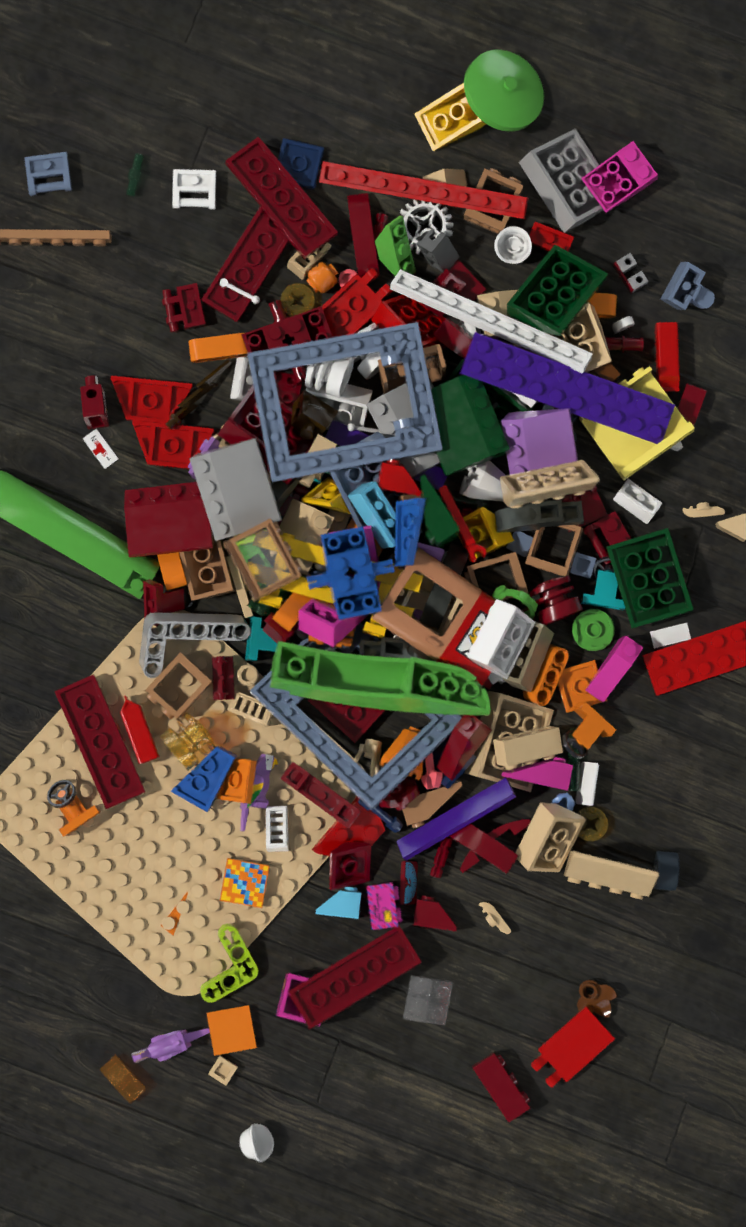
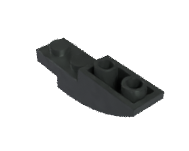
M545 501L538 504H524L519 508L510 507L495 511L497 533L540 530V527L584 523L582 501Z
M382 637L381 641L360 640L359 655L389 658L414 657L434 661L403 639Z

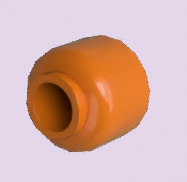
M320 262L308 271L307 282L316 293L318 291L326 293L337 284L336 275L338 272L331 263L327 266L324 262Z

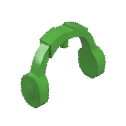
M505 585L495 589L492 597L501 600L506 596H512L522 601V604L529 608L524 613L533 620L538 605L530 595L522 590L508 589Z

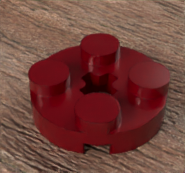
M407 776L378 805L380 807L395 808L396 810L407 808L408 803L420 794L415 779Z

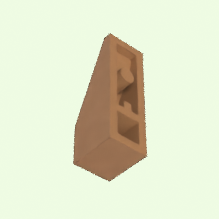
M462 783L452 784L449 789L442 787L420 794L408 803V807L403 809L407 826L412 825V828L425 825L424 820L429 819L462 786Z

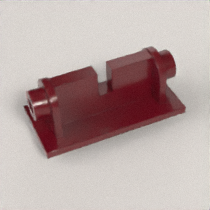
M212 657L213 700L235 699L234 657Z

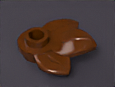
M585 980L579 988L581 997L577 1002L578 1011L587 1006L592 1013L594 1011L603 1017H610L612 1009L610 1000L617 997L615 990L607 984L599 985L594 980ZM587 987H592L594 993H588Z

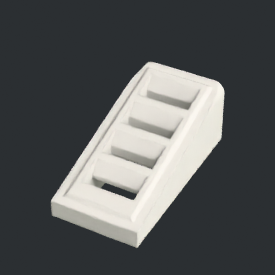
M267 806L266 808L267 852L289 851L287 806ZM271 814H283V817L271 818ZM271 823H283V826H271ZM283 831V835H271V832ZM283 840V843H272V841Z

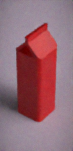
M678 322L656 323L657 382L665 392L679 391Z
M124 696L125 703L120 714L138 763L143 764L159 758L160 755L142 707L129 701L128 696Z

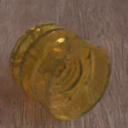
M187 713L183 717L189 725L185 726L178 720L177 724L181 729L179 733L169 728L159 737L189 771L199 763L195 752L199 751L207 756L208 753L203 746L207 744L211 750L216 746L204 726Z

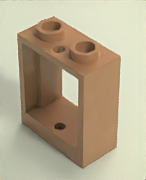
M492 168L490 170L484 169L476 187L477 189H482L486 179H490L515 190L514 195L520 196L523 190V185L520 184L521 182L513 177L507 179L501 176L499 171ZM466 209L464 219L499 234L506 228L510 216L504 215L501 222L476 210Z
M579 524L557 526L575 532L565 566L563 567L535 558L545 527H540V530L535 531L525 564L560 576H568L583 528L579 527Z
M516 552L467 566V572H464L465 579L479 588L474 573L475 570L509 561L517 591L522 590L528 594ZM506 596L504 599H501L500 601H506L512 599L513 597Z
M180 652L148 686L146 691L149 694L146 697L155 705L159 702L164 707L162 712L171 720L173 717L179 720L213 682ZM180 663L202 685L176 711L154 690Z

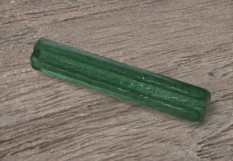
M569 744V746L574 752L580 754L578 750L574 749L572 745ZM568 752V764L573 765L568 791H578L580 759L573 757Z

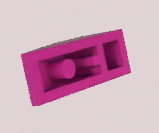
M628 636L619 638L585 691L603 703L632 666L643 647Z
M555 757L553 761L543 760L502 772V777L568 790L573 765L566 764V759Z

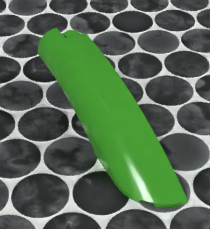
M0 471V518L134 597L141 599L144 594L143 581L153 580L160 567L159 561L151 556L129 558L127 542L15 476Z
M278 641L275 649L270 687L290 691V695L391 711L451 715L490 714V702L485 688L481 687L473 674L454 665L414 657L389 658L339 653Z

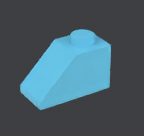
M345 887L344 890L338 891L318 907L316 914L358 919L361 892H357L358 888Z

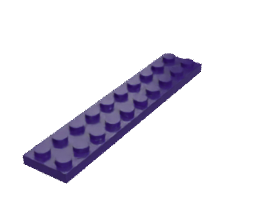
M474 332L460 374L557 409L570 408L571 414L654 444H658L663 440L675 407L672 403L586 372L582 374L573 370L570 366Z

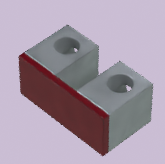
M629 253L614 262L613 266L632 294L645 286L648 280L642 271L629 279L625 277L624 273L637 265V262ZM625 261H630L631 264L626 265ZM639 278L642 282L638 283L636 279Z

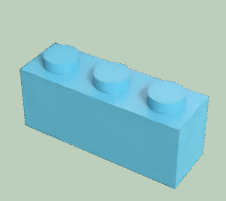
M375 481L361 484L348 495L349 499L365 524L372 527L373 536L381 549L395 547V511Z

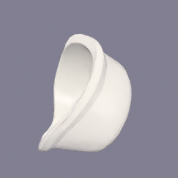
M507 227L496 237L495 252L506 263L516 264L523 262L531 252L532 243L530 236L520 227Z
M253 1124L240 1136V1148L246 1157L256 1159L259 1162L269 1158L274 1148V1140L267 1127L261 1124Z

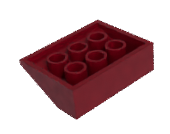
M252 385L217 435L230 444L257 438L266 470L270 472L254 386ZM279 400L289 456L308 453L315 440H305L300 436V431L291 425L292 409ZM291 479L281 481L288 484L291 481Z
M197 482L125 490L124 511L129 558L213 548V532Z

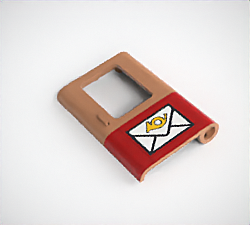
M417 547L413 566L404 567L380 604L382 611L376 612L372 619L434 661L467 670L477 678L476 680L481 687L491 674V671L476 664L467 656L496 599ZM414 571H419L463 603L443 636H438L394 605L396 598Z

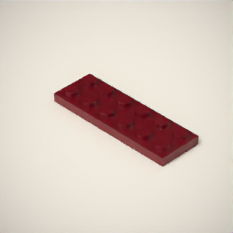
M259 136L225 161L227 167L304 259L338 235V231Z
M261 206L201 299L202 302L236 323L239 322L252 300L228 287H221L220 280L225 278L231 285L255 296L289 242Z
M93 674L55 691L105 808L109 809L145 793V788L95 675Z
M400 926L289 990L288 994L311 1030L421 964V960Z

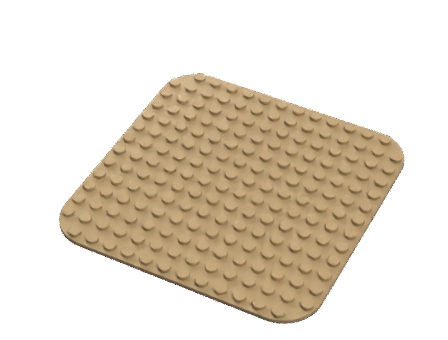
M179 610V611L172 612V613H190V612H187V611H185V610ZM142 618L91 675L94 674L146 792L106 809L61 708L0 775V843L157 986L174 995L191 996L200 994V987L203 983L226 971L233 965L218 937L219 928L224 924H232L248 948L329 857L312 851V848L335 823L336 819L280 779L291 763L295 762L349 803H352L357 795L273 714L268 725L264 726L228 711L231 700H213V683L179 720L175 717L171 720L162 712L164 707L159 702L155 705L146 697L149 694L146 689L156 678L145 676L139 664L144 618ZM180 624L174 625L173 629L178 628ZM201 624L196 625L194 629H198ZM166 639L162 671L181 652L213 682L212 657H234V692L236 690L255 698L250 693V690L264 677L259 673L258 681L254 685L245 686L241 684L237 678V672L241 666L249 663L223 640ZM157 643L151 644L149 648L155 647ZM150 663L147 667H152L155 663ZM179 663L154 691L177 711L202 683ZM124 696H128L129 701L142 707L160 755L159 758L143 764L138 763L120 714L125 703ZM239 697L235 709L239 710L243 698ZM247 700L243 709L244 713H247L251 701ZM255 703L250 715H255L258 704ZM262 707V710L258 717L261 720L266 711L265 707ZM334 741L352 760H354V758L346 750H344L336 741ZM218 745L237 755L236 758L257 761L261 754L273 755L278 760V766H274L270 771L269 788L266 793V799L269 802L267 806L288 807L289 851L267 852L266 809L249 807L245 831H240L241 802L220 800L216 797L211 809L206 812L170 791ZM358 762L357 764L365 771L362 765ZM60 780H68L73 783L76 788V795L86 810L97 805L101 813L66 837H63L59 829L69 822L61 810L53 807L47 799L50 787ZM62 784L56 787L52 794H56L57 791L64 788L66 784ZM51 799L52 803L56 804L55 802L58 799ZM271 814V818L283 817V814ZM271 823V826H283V823ZM283 831L271 832V835H283ZM283 840L272 841V843H283ZM227 858L270 865L262 908L220 901ZM188 892L186 901H180L183 898V896ZM176 907L181 915L173 936L167 930L174 928L175 920L172 917H168V915ZM226 930L223 937H227L231 944L235 941L231 936L232 932ZM236 947L232 952L233 957L239 958L244 952L243 948Z

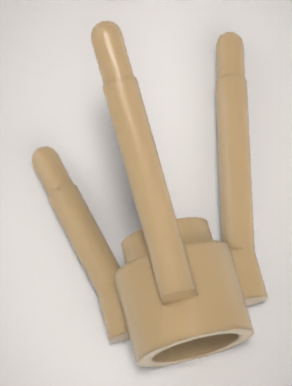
M366 739L365 744H360L354 761L358 763L362 753H365L364 757L371 759L370 776H374V771L375 775L380 771L382 742Z

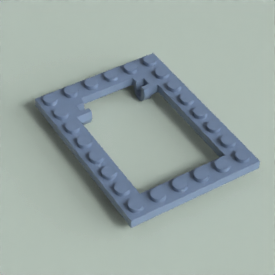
M418 322L247 354L272 482L442 450ZM380 352L383 367L389 364L403 363L413 418L393 421L395 437L289 456L274 371Z
M360 623L356 627L354 637L345 636L346 638H352L351 647L343 646V648L334 646L333 648L335 650L339 648L341 653L351 654L355 649L360 650V640H380L376 636L363 633L364 625ZM309 635L299 644L300 646L327 650L330 647L326 643L318 645L316 642L308 641ZM272 670L250 690V693L371 810L452 733L454 727L462 718L460 715L424 713L432 721L371 778L296 706L305 697L290 695V691L270 687Z

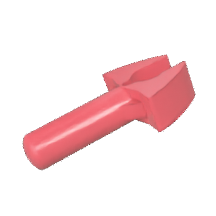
M432 752L425 758L426 773L420 777L426 789L439 788L443 775L442 772H436Z

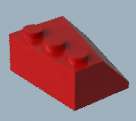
M405 295L381 302L371 319L373 323L377 324L378 329L418 322L423 348L440 344L441 350L447 347L434 336L435 331L445 320V317L434 315L422 303Z

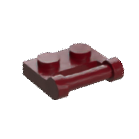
M615 511L583 529L584 535L588 536L600 558L609 555L594 530L600 528L609 546L631 539ZM606 560V561H603V562H601V563H602L603 565H607V564L611 563V561H610V560Z

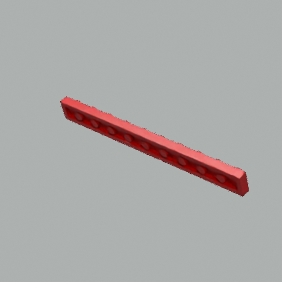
M324 161L319 181L320 183L525 219L529 199L522 196Z

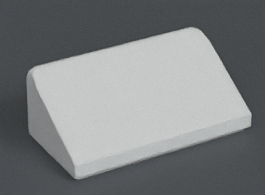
M247 357L237 358L230 399L241 401L253 385Z
M627 479L613 499L646 524L649 523L662 505V502L630 479Z
M581 763L576 795L577 804L587 806L594 804L599 769L598 763Z

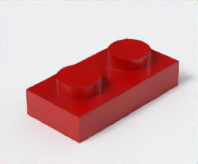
M534 222L529 235L532 245L550 251L554 245H557L569 252L574 236L538 222Z

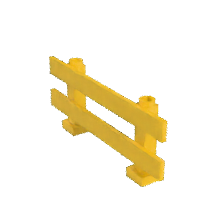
M265 530L257 532L253 546L277 552L273 568L249 561L247 565L256 582L270 586L291 575V573L285 572L287 565L269 532ZM283 533V535H280L283 542H288L292 550L289 553L291 557L325 566L321 546L296 540L292 534ZM392 564L394 566V573L377 575L375 581L380 582L378 590L380 604L402 572L395 564ZM348 570L347 573H351V574H354V575H355V572H352L351 570ZM413 573L403 589L419 593L423 576ZM300 577L280 588L334 604L331 590L328 586L309 590V583H307V578ZM280 589L261 598L259 603L279 609L282 598L278 597ZM394 603L395 607L412 618L413 608ZM371 613L370 622H365L362 632L382 638L385 635L386 628L373 620L372 617L375 613Z

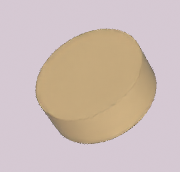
M246 664L239 668L237 678L241 684L252 686L258 681L259 673L253 665Z

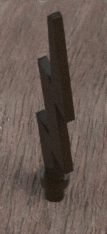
M226 360L196 385L199 388L177 405L182 409L176 414L172 413L169 416V421L165 424L170 430L179 425L185 416L199 406L195 402L217 385L211 382L231 365V361Z

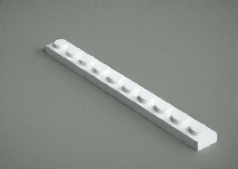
M399 270L391 283L390 289L550 360L570 366L573 370L582 374L592 359L593 353L403 270Z

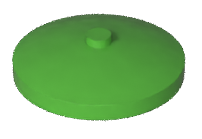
M490 50L479 55L466 71L464 78L466 99L473 112L487 125L502 131H518L530 125L540 114L544 102L543 87L536 71L522 57L505 50Z

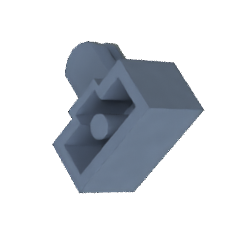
M680 262L660 300L677 310H686L689 302L698 308H709L714 303L715 298L711 290L700 284L706 272L689 262Z

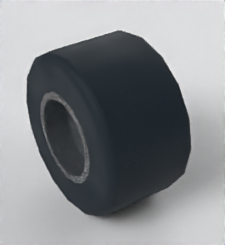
M656 852L653 871L659 874L654 884V889L676 890L680 863L678 853Z

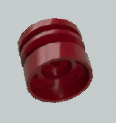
M570 576L550 579L528 592L531 598L539 595L540 599L535 602L537 605L543 604L544 606L537 613L540 624L548 625L583 610L578 597H567V594L574 590V586L563 587L564 584L571 581Z

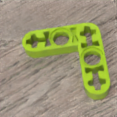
M232 924L222 925L218 930V937L234 966L202 984L200 994L206 1002L212 1003L254 980L258 975V968L239 932ZM226 930L232 932L231 936L235 941L231 944L227 937H223ZM236 947H241L244 950L243 955L239 958H235L232 955ZM244 961L246 962L249 968H252L250 970L251 974L249 975L247 973H243L245 972V968L242 965V962ZM227 976L235 978L232 986H225L223 984ZM217 982H219L220 986L223 988L222 991H220V989L217 988ZM207 988L215 989L213 996L206 994Z

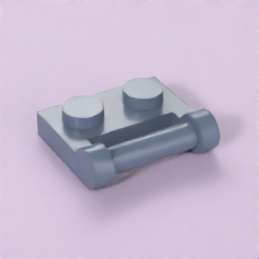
M67 152L25 157L30 196L40 192L63 189L65 191H72ZM63 175L64 181L35 185L34 179Z

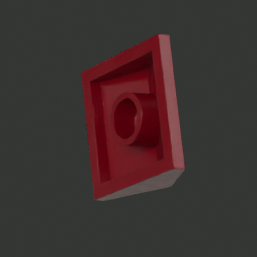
M344 842L330 852L329 889L331 891L370 881V843Z

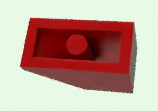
M399 459L381 462L377 481L379 488L420 496L421 491L405 466L400 463Z

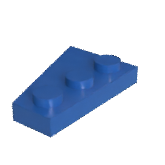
M425 498L396 502L395 566L405 567L413 566Z
M218 745L170 792L208 812L237 755Z

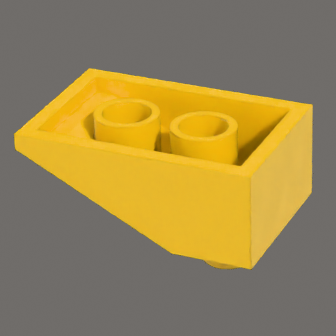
M464 83L415 113L433 151L486 125L471 109L465 96Z

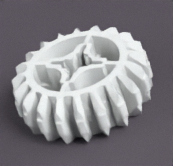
M414 199V207L407 203L406 208L408 211L401 209L400 214L404 216L403 219L410 248L412 250L416 247V254L420 253L416 243L430 230L435 231L432 237L437 238L440 234L432 224L436 215L442 223L441 232L447 236H452V231L448 228H452L453 223L447 222L452 216L451 214L444 215L448 211L447 207L440 210L441 204L437 203L434 206L432 202L427 204L425 201H421V204H418V201ZM420 211L430 212L425 217L414 216L415 213ZM408 221L413 222V225L417 228L414 237L408 232ZM429 221L428 228H425L420 233L421 225L419 224L424 225Z

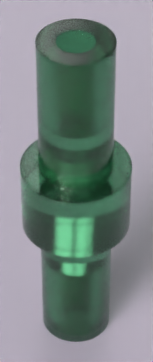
M135 154L132 169L129 170V184L126 192L128 196L134 197L137 182L141 179L142 172L140 170L144 157L142 154Z

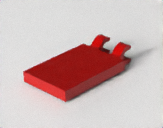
M371 268L362 278L359 274L353 276L322 306L333 338L356 334L372 319L379 305L383 302L382 300L393 292L388 284H385L377 293L370 288L368 284L379 276L375 269Z
M447 486L439 488L438 496L460 529L459 536L470 555V560L473 563L476 562L477 559L474 555L476 552H480L483 558L486 557V549L476 544Z
M585 1006L538 1048L541 1055L531 1063V1066L536 1072L546 1062H549L556 1071L545 1079V1082L552 1088L562 1077L568 1082L615 1038Z

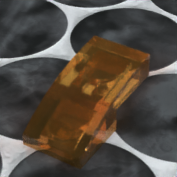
M116 1055L100 1069L103 1075L130 1104L146 1090L135 1074Z

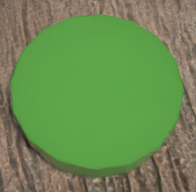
M588 609L575 618L572 624V635L579 647L587 651H598L610 644L614 637L615 627L612 619L605 612L599 609Z

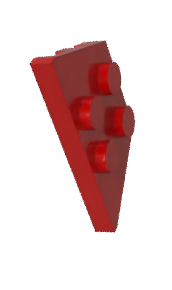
M111 376V381L127 421L135 420L166 424L170 419L169 416L172 413L176 414L180 407L177 405L186 399L193 388V384Z
M132 421L146 462L151 466L189 469L190 458L201 453L199 449L205 439L209 440L214 434V429L176 425L170 430L164 423Z
M357 796L351 804L359 809L361 813L348 829L336 820L312 848V851L317 854L330 856V852L344 842L370 843L372 846L385 831L382 820L371 810H366L358 802L359 797Z

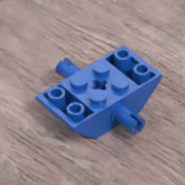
M364 527L321 535L326 571L323 574L307 576L309 590L328 586L331 590L332 600L339 620L381 612L375 578L377 575L394 573L392 559L376 563L371 561ZM348 570L355 572L353 579L345 576Z

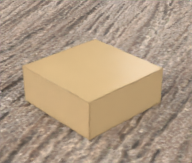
M220 1055L208 1074L222 1084L227 1085L238 1066Z

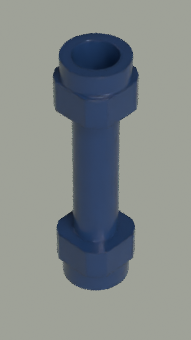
M359 798V801H358L359 804H360L362 807H364L366 810H371V809ZM377 805L371 810L394 833H397L402 828L403 823L395 816H390L380 806Z

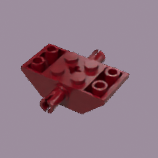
M276 300L278 310L274 302L268 304L275 322L241 334L248 353L288 346L287 343L283 344L287 338L294 339L292 345L333 338L322 306L287 317L281 300ZM305 366L292 368L296 383H302L300 374H302L305 382Z

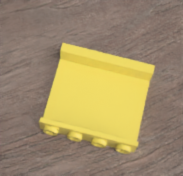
M650 366L646 369L643 367L633 373L634 377L628 382L625 379L619 383V385L673 404L652 375ZM676 406L674 407L664 438L658 444L579 416L581 423L623 481L693 433L695 429L690 421L687 423Z

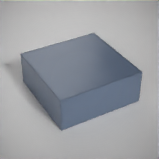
M515 531L512 535L514 541L509 543L506 549L516 552L517 555L525 558L531 547L533 537L521 531Z
M576 552L570 573L590 579L596 558Z

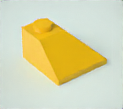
M327 477L321 484L301 498L303 503L350 514L332 477Z
M484 507L463 517L476 544L483 546L487 554L514 541L511 532L497 533L495 514ZM458 536L459 539H460V541H461V543H462V545H463V547L465 548V546H464V544H463V542H462L460 536ZM480 552L474 553L476 559L482 557Z

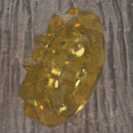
M292 284L281 295L284 311L291 317L309 311L314 307V294L304 284ZM292 294L298 298L304 296L301 300L303 308L298 304L291 306L294 302Z
M586 807L577 813L589 820L598 818L594 824L597 832L592 828L584 831L583 829L587 825L585 821L578 835L580 838L586 841H596L605 835L608 828V820L600 809Z

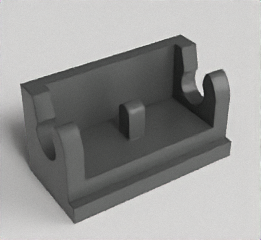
M430 230L416 244L430 266L443 273L445 269L450 270L460 256L445 233L441 232L435 240H431L435 231Z

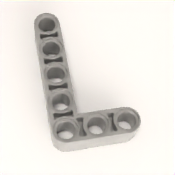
M150 613L144 620L139 664L145 676L156 678L162 672L166 639L242 641L249 637L251 630L241 615ZM160 623L158 627L152 628L154 624ZM180 624L178 628L173 629L174 625ZM201 624L198 629H194L196 625ZM222 625L221 628L214 630L216 626ZM243 625L241 629L235 630L236 627ZM157 643L155 647L149 648L151 644ZM155 663L152 667H147L148 664Z

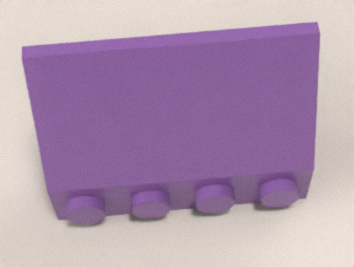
M570 408L510 412L501 420L503 434L510 448L506 453L510 474L578 461Z

